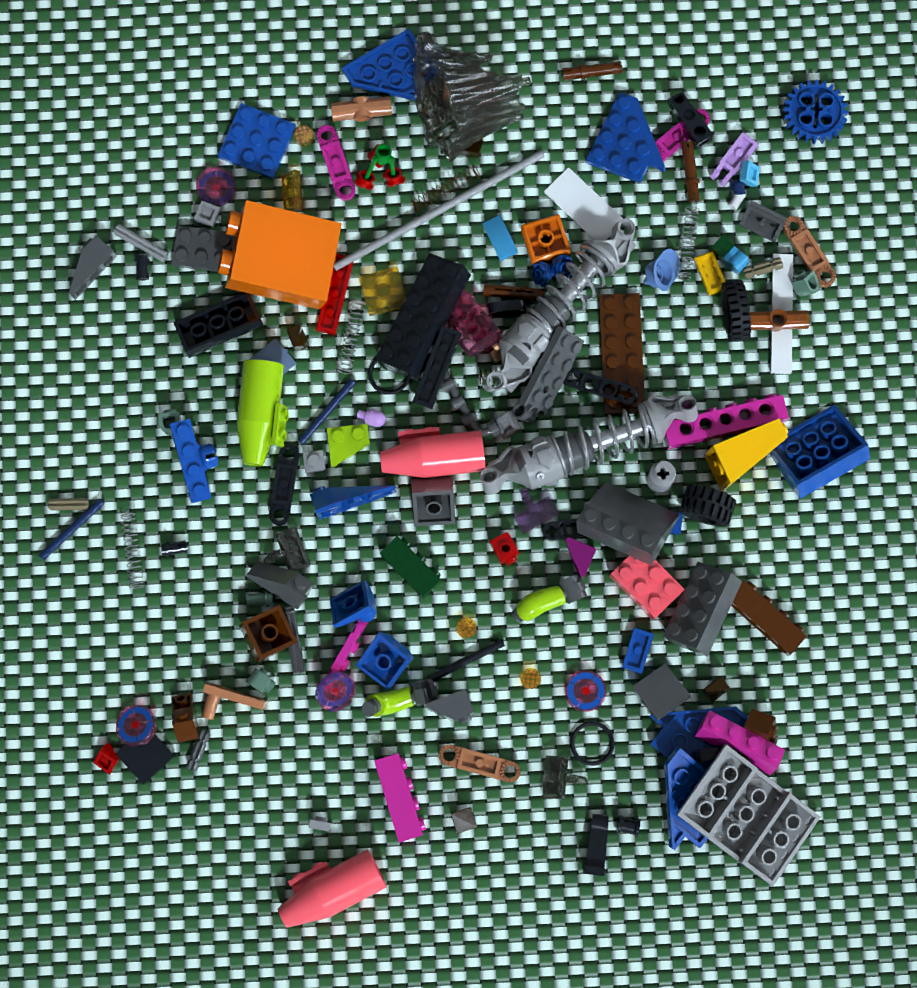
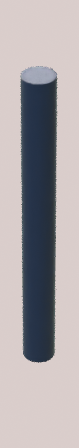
M350 378L298 438L301 444L304 445L355 386L356 382Z
M100 498L95 501L38 555L43 560L49 557L104 505V502Z

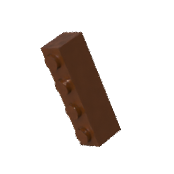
M744 580L731 607L786 656H790L807 637L804 634V628L797 623L793 624L785 611L782 609L778 611L773 606L774 602L769 597L760 595L757 592L758 588L752 582Z

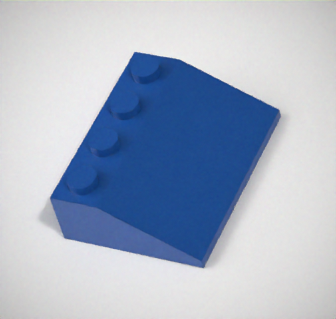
M835 404L789 430L788 438L769 453L789 486L800 499L870 459L869 445Z

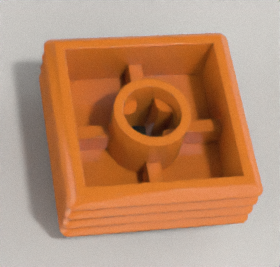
M559 214L521 225L522 236L532 265L540 261L554 260L558 255H570L571 248ZM544 236L550 239L549 243L542 242Z

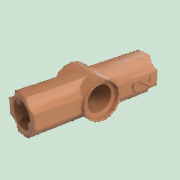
M360 96L353 98L352 101L331 103L333 122L352 119L357 122H364L372 117L392 115L390 96L372 99Z

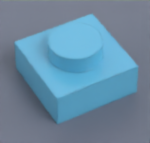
M749 160L742 161L739 180L750 187L757 186L760 167Z

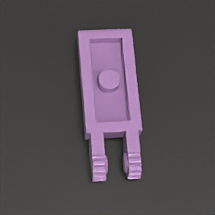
M742 132L720 160L718 167L710 178L714 180L719 176L721 170L725 169L729 173L722 179L720 184L725 187L732 176H735L740 170L742 161H747L759 143Z

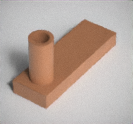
M208 682L204 685L203 692L208 693L201 717L210 720L214 719L220 697L261 710L266 708L268 700Z

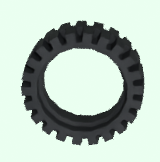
M742 280L723 282L721 286V303L727 337L730 342L748 340L751 337V315L744 282Z

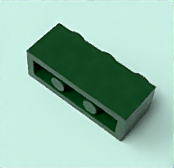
M396 536L379 554L425 599L441 583L439 578L441 574L433 566L429 568L424 563L427 560L419 552L415 554L410 549L412 545L404 537L400 539Z

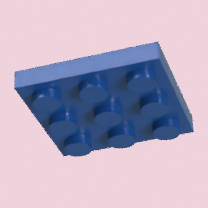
M241 103L219 151L218 159L274 180L297 126L292 122Z

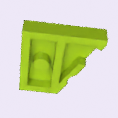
M368 424L327 428L331 468L337 467L338 464L370 445Z

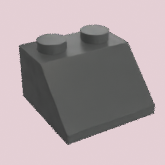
M453 476L412 479L414 526L456 524Z
M466 689L426 704L428 711L453 722L459 721L460 724L471 721V716L474 715Z

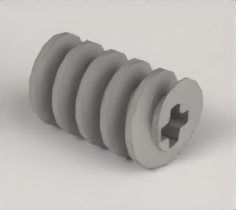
M660 461L654 464L647 475L646 482L648 487L657 493L667 491L676 478L675 467L667 461Z

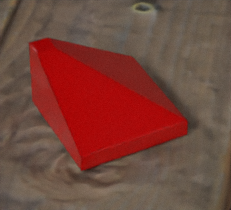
M107 742L100 749L93 763L110 775L119 759L111 744Z

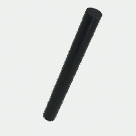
M500 639L427 677L434 682L504 647L505 644Z

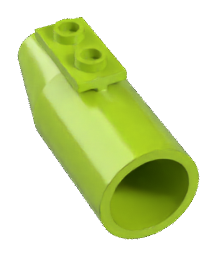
M252 359L243 361L237 428L242 464L263 466L270 446L284 447V442L287 438L285 429L286 421L289 418V411L287 406L280 403L284 373L283 364L267 360Z

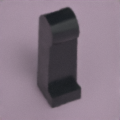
M679 92L667 100L669 108L675 114L690 140L694 141V149L697 150L711 142L713 133L682 92Z
M592 814L583 874L604 876L609 815Z

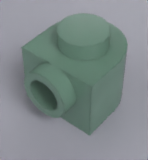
M801 270L793 275L795 279L791 284L797 295L802 297L818 292L819 281L814 270L807 272Z
M167 409L163 413H158L159 427L166 435L172 436L169 424L181 421V414L174 409Z
M262 667L260 670L255 668L246 683L263 695L266 691L269 693L276 684L270 678L271 673Z

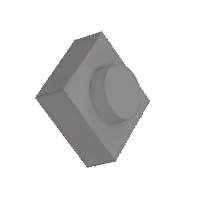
M201 201L194 220L213 228L221 209Z
M512 411L505 413L495 421L503 439L511 437L522 429L517 418L512 415Z
M323 450L303 453L306 474L326 471Z
M316 816L315 820L310 819L309 828L331 832L332 823H328V818Z

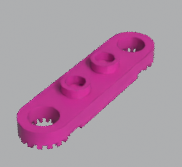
M697 109V113L705 118V124L708 126L710 121L709 113L706 110ZM680 123L676 124L655 142L663 162L682 148L681 142L686 141L688 143L690 141Z
M329 125L321 126L317 131V140L336 196L342 201L351 200L355 196L356 190L336 130ZM325 131L333 134L331 139L327 141L321 137ZM342 186H349L351 188L348 195L340 193Z
M357 621L356 626L350 633L326 678L346 670L350 663L347 659L351 652L355 654L360 645L358 640L368 622ZM332 680L328 682L326 686H323V690L328 692L332 687L333 683L335 682V680Z

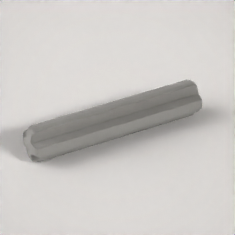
M120 224L115 227L113 232L116 236L161 262L166 260L168 252Z

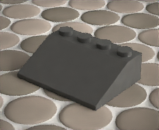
M605 482L585 505L576 521L577 533L652 566L680 514Z

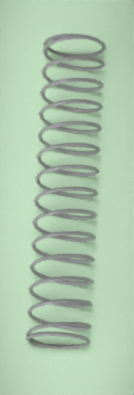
M685 208L686 213L699 214L698 211H689ZM683 223L684 228L694 227V226H687V227H686V226L684 225V223ZM682 246V248H685V249L694 248V247H688V248H687V247H683V246ZM681 251V253H685V254L693 253V252H682V251ZM680 256L681 258H684V259L692 258V257H682V256ZM679 260V262H680V263H683V264L691 263V262H681V261ZM678 275V276H676V278H677V279H680V280H690V279H684V278H680V277H679V276H685V275Z
M363 301L351 303L357 305H366V303ZM353 307L358 310H365L363 308ZM355 312L349 313V314H353V313H354V314H357V315H361V314H362V313H355ZM353 317L348 318V319H356V320L362 321V319H360V318H353ZM350 322V323H347L346 325H348V324L358 325L359 323H352V322ZM351 327L347 328V329H353V330L360 331V329H357V328H351ZM346 331V332H347L346 334H352V335H355V334H356V333H349L348 331ZM348 337L345 338V339H351V340H354V341H359L358 339H354V338H348ZM345 342V344H349V345H352V346H358V345H356V344H352V343H347V342ZM344 347V349H348V350H351V351H356L355 349H350V348ZM343 352L344 354H347V355H350V356H355L354 354H348V353ZM345 358L340 359V360L354 361V360H352V359H345ZM344 363L339 364V365H347V366H352V367H353V365H351V364H344ZM343 368L338 369V370H344V371L350 372V373H344V374H351V373H352V370H349V369H343Z
M126 513V514H122V515H120V516H121V517H130V516H125V515H129V514H134V515H135V513ZM136 518L124 519V521L133 520ZM133 523V524H123V525H125V526H128V525H136V523ZM123 529V530L130 531V530H137V529ZM138 534L127 535V536H125L124 538H126V537H128V536L138 535ZM135 539V540H126V541H127V542H130V541H137V540H139V539ZM138 544V545H125V546H128V547H126V548H129V547H132V546H139V544ZM125 550V551L134 552V551H140V550H132V551H131V550ZM141 555L128 556V557H129V558H132V557H138V556H141ZM140 560V561H127V562H130V563H128V564H131V563H134V562H141V560ZM127 566V567L136 568V567H142V566ZM143 571L130 572V573H131V574H134V573H140V572H143ZM142 576V577H129V578L136 579V578H143V576ZM129 582L134 583L129 586L130 589L144 587V585H135L144 582Z

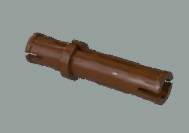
M617 61L585 66L584 64H579L577 67L562 68L563 81L571 79L585 80L588 77L622 74V62Z
M688 141V149L687 142H681L686 179L684 185L687 188L688 203L694 202L693 194L695 202L701 201L698 188L700 179H697L694 141Z
M484 283L483 297L537 301L536 297L544 298L545 289L527 288L526 285L514 287Z

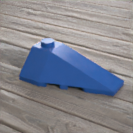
M395 485L328 488L322 486L314 489V493H311L310 497L319 520L397 492Z

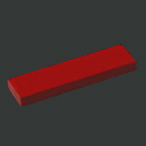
M336 254L335 262L339 261L340 259L346 256ZM354 262L337 271L333 267L328 298L320 310L316 326L317 332L336 336Z

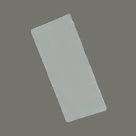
M567 168L544 191L594 240L606 241L612 235L613 226L623 219L570 168Z

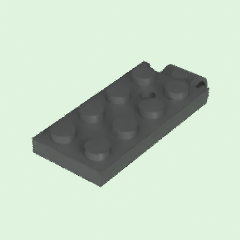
M178 226L171 265L173 267L218 272L222 250L231 251L233 249L235 236L225 234L226 231Z
M557 326L519 400L520 403L515 404L512 409V415L526 424H531L535 421L538 412L542 416H546L568 372L571 370L576 356L581 351L584 340L565 328Z

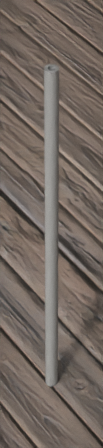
M540 150L340 259L334 263L335 271L544 158L543 151Z

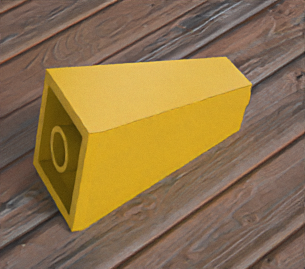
M780 418L715 444L704 454L720 491L726 490L788 438L787 427L781 422Z

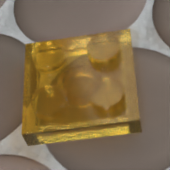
M397 266L359 277L369 317L399 309L404 304L406 295Z

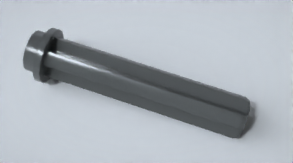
M294 607L283 608L282 611L297 640L296 644L289 647L292 670L296 674L305 671L295 617L297 610H294Z

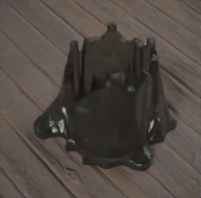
M428 31L418 33L417 42H415L416 56H413L416 70L413 74L415 82L414 94L417 112L423 122L425 140L429 147L438 146L440 153L444 154L449 162H453L465 149L478 140L523 119V113L520 112L526 109V105L518 102L516 96L523 86L531 84L529 76L522 78V75L500 76L495 71H485L480 67V64L492 60V53L480 54L477 51L453 50L435 43L431 33Z

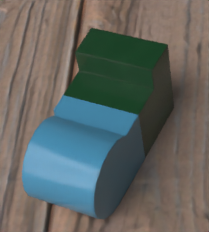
M723 234L711 247L710 252L713 251L715 257L734 273L739 274L749 263V259Z

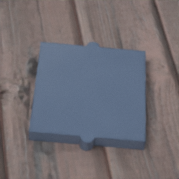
M276 338L249 359L267 360L283 364V375L297 364L288 354V349H284Z

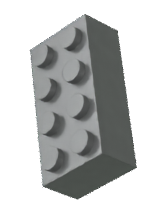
M697 561L663 637L674 645L708 657L742 581L731 572Z

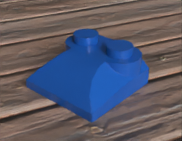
M365 580L330 598L335 628L350 624L358 619L360 622H369L376 615L375 597Z
M380 632L356 666L389 691L405 668L411 663L413 656L405 646L392 636Z

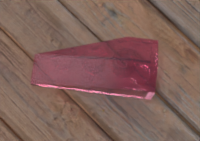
M464 288L449 318V322L453 330L462 333L458 345L469 357L492 351L494 349L493 345L499 342L503 332Z

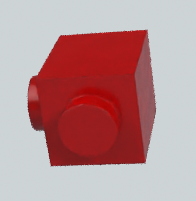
M508 532L489 541L500 565L506 564L509 566L517 561L516 557L520 553Z

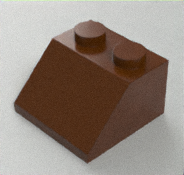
M280 605L247 619L239 625L256 663L297 643Z

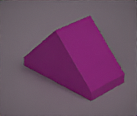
M569 537L565 539V544L581 580L586 575L596 549Z

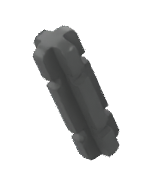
M204 730L199 731V739L195 741L190 754L191 759H188L186 768L189 770L197 771L200 764L198 762L204 754L207 746L206 741L208 742L210 738V733Z

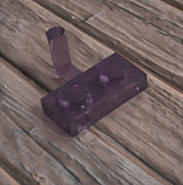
M523 489L521 491V499L527 509L513 516L523 535L558 516L559 512L549 496L534 504L529 496V490Z

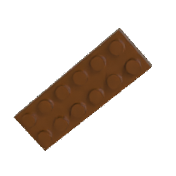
M640 293L599 295L602 377L631 385L637 390L639 395L637 402L632 405L603 398L604 415H622L623 409L628 414H640L637 405L645 401ZM608 384L604 388V392L607 395L615 391L613 384ZM619 390V394L624 395L626 400L629 397H633L631 390L628 393Z

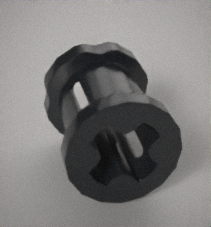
M619 815L616 834L626 833L638 837L640 819H627Z

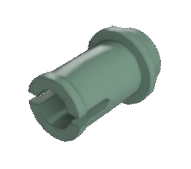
M265 591V593L247 594L248 607L265 605L269 607V605H273V594Z

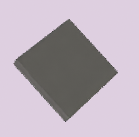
M663 664L632 686L633 692L657 721L691 697L666 664Z

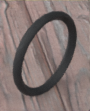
M374 359L368 370V378L372 387L378 392L388 395L396 394L408 385L410 379L406 377L402 386L395 390L381 389L375 384L372 376L373 368L377 361Z
M594 721L579 725L572 733L570 747L574 757L581 763L589 766H596L606 762L612 755L615 744L614 737L608 727ZM598 726L608 734L610 749L601 760L587 761L576 752L575 738L582 728Z

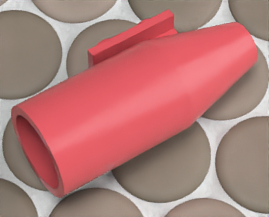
M426 427L418 430L406 429L398 432L400 445L380 452L383 473L429 478L481 472L485 468L481 430L440 435L439 427Z
M367 849L330 868L327 862H319L314 864L307 872L295 874L288 881L294 894L277 910L286 928L330 918L387 888V885L374 858Z

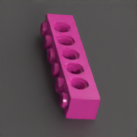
M776 393L766 395L765 399L757 400V398L748 399L745 401V404L737 405V403H730L725 405V408L719 410L717 407L705 410L706 413L698 414V418L690 423L674 419L664 438L667 450L750 431L779 418L782 423H785L789 419L783 395L777 396ZM766 407L769 410V415H762L759 408ZM742 411L747 412L749 419H741L739 413ZM726 416L730 423L724 425L720 422L719 418ZM707 421L710 428L702 429L699 423ZM680 426H688L690 433L683 434L680 431Z

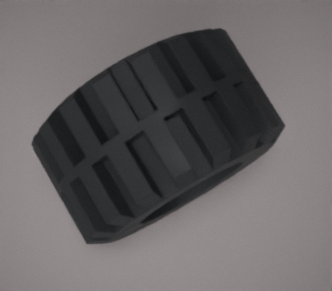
M688 485L679 511L697 522L725 527L730 524L736 500L731 495L715 488L703 485Z

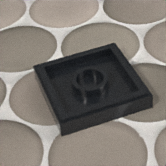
M146 726L135 735L136 742H127L116 753L143 785L175 757L152 729L143 740L137 742V736L144 732Z

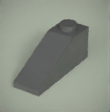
M97 236L87 240L81 251L69 290L70 295L75 300L117 257L114 251Z
M257 561L246 575V577L297 610L309 596L314 584L296 571Z

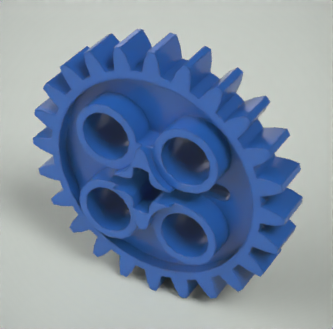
M817 79L814 85L811 84L810 80L807 81L806 86L800 83L799 89L794 87L792 93H788V100H785L783 104L786 107L783 108L782 113L787 114L784 116L783 121H789L786 128L792 127L791 135L797 132L798 140L802 136L805 137V143L812 139V143L815 144L816 140L819 139L820 143L823 144L825 137L828 141H831L832 135L837 137L839 131H842L844 128L843 124L847 122L845 116L848 115L849 111L843 109L847 107L848 103H842L845 96H838L840 90L833 91V84L826 87V81L822 85H819ZM815 95L817 96V104H816V113L818 114L817 117H816V127H817V128H814V127H813L814 116H815V111H813V108H814V106H815V97H814ZM806 99L810 102V104L805 105L802 103L801 100ZM826 100L830 103V105L825 106L822 104L821 101ZM801 118L808 119L810 123L804 124ZM821 119L828 120L829 125H824Z

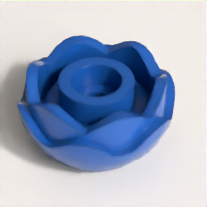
M562 254L554 258L551 263V269L555 277L556 274H562L566 277L571 275L566 268V262L574 264L570 256Z
M540 261L533 265L534 268L531 271V275L534 277L536 285L544 287L551 282L553 272L547 263Z

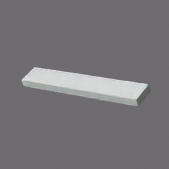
M773 254L772 259L777 257L782 259L783 268L779 270L773 269L771 311L776 309L793 311V286L791 284L793 281V254ZM779 317L772 318L774 323L782 324V320ZM792 329L780 330L778 332L771 331L770 373H792Z

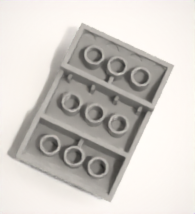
M727 744L720 750L677 812V815L697 832L771 886L775 885L821 818V816L795 796L785 791L760 772L757 767Z

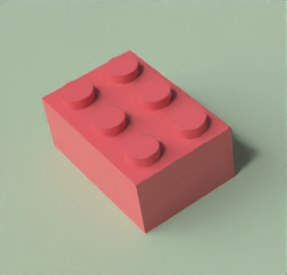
M628 556L609 576L652 621L685 590L656 560L651 566Z

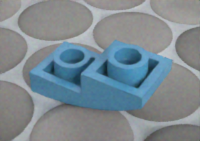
M501 215L482 223L500 261L518 253Z

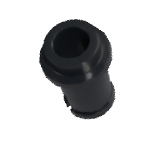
M136 255V259H134L137 273L136 280H149L148 262H150V259H148V255Z
M186 540L171 543L165 541V543L161 544L162 556L169 557V555L186 554Z

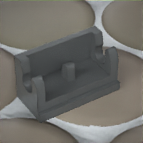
M751 200L739 226L775 243L787 217Z

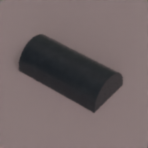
M245 292L173 322L188 358L264 326L250 294Z

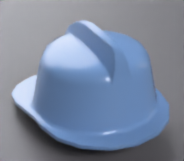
M666 249L656 260L650 262L645 269L646 277L643 281L644 284L667 291L679 273L677 271L680 268L678 266L680 263L678 254L672 249Z

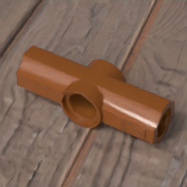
M776 309L774 311L750 312L751 330L778 332L786 329L809 328L808 310L783 311L782 309ZM779 317L782 320V324L774 323L772 318Z

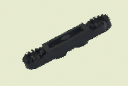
M286 444L280 448L276 466L269 518L277 526L285 525L289 521L300 458L298 449L291 444ZM286 450H293L295 457L288 461L284 459L283 454ZM283 510L285 518L279 521L274 519L275 511Z

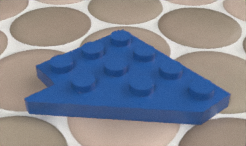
M409 28L341 68L352 87L423 103L433 102L425 88L440 79L436 68Z
M619 92L592 146L586 163L641 184L649 167L665 172L666 168L638 98Z
M736 706L670 712L658 721L651 714L649 717L660 725L662 730L650 745L667 759L674 749L679 747L695 760L694 752L723 747L722 745L712 746L695 737L703 717L709 710L743 728L748 716ZM713 760L697 763L707 770Z
M676 747L664 762L669 847L675 851L686 837L695 846L701 848L707 838L677 815V812L706 770L685 751Z

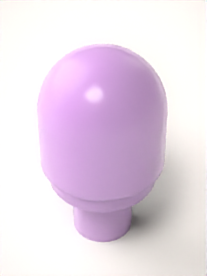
M368 409L367 412L359 410L357 413V418L364 419L365 423L370 426L381 427L386 421L385 415L381 411Z

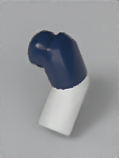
M732 180L729 187L734 191V197L728 206L733 210H737L745 199L746 194L744 183L740 180Z

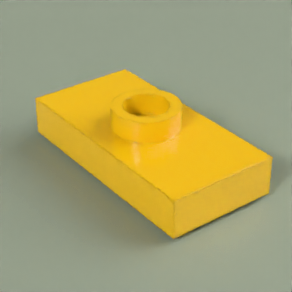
M711 251L695 257L693 260L708 296L721 292L722 283L726 281L714 252Z

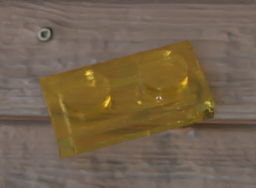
M292 170L281 175L283 205L285 210L298 212L303 210L301 174L298 170Z

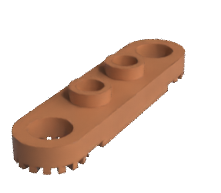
M798 216L788 217L783 226V232L808 271L814 270L819 286L823 288L830 287L836 279V274L828 259L801 218H798ZM788 223H797L799 229L796 231H790V229L788 228ZM822 272L829 273L831 280L828 282L821 280L820 274Z
M450 744L443 746L439 751L440 761L450 767L509 783L515 782L521 774L519 765L513 761ZM452 749L455 752V758L452 761H446L443 758L445 750ZM507 766H513L516 769V775L513 778L505 776L504 769Z

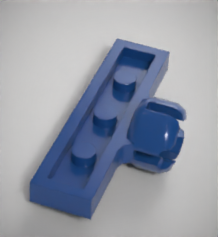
M190 419L169 424L190 502L195 503L212 498L205 471L218 465V456L206 458L205 455L216 452L214 445L210 443L198 445L196 443Z

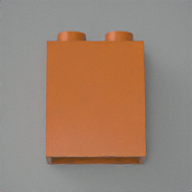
M246 200L240 212L230 211L225 234L235 236L233 250L223 249L219 261L218 273L227 275L225 288L320 310L327 302L342 223Z

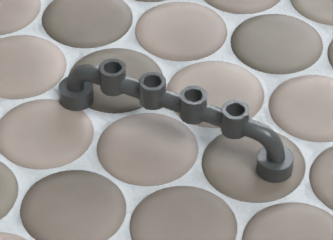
M447 371L442 386L446 393L451 392L453 398L450 401L455 410H461L463 416L460 419L465 428L469 426L472 431L481 430L482 436L493 434L496 437L500 435L501 432L494 419L486 423L488 425L487 428H480Z

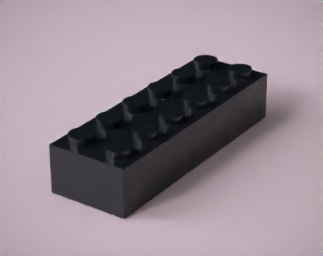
M431 253L428 254L375 358L384 369L418 381L432 353L441 327L446 326L471 276L464 265Z

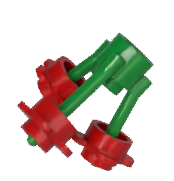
M377 144L373 151L367 154V158L372 160L368 170L358 171L356 173L357 179H355L354 183L361 188L372 190L374 187L372 184L375 181L374 174L372 173L374 166L376 165V167L381 168L387 163L390 164V168L383 173V179H386L388 187L404 183L405 177L402 176L401 169L394 167L395 158L391 156L392 149L386 144Z

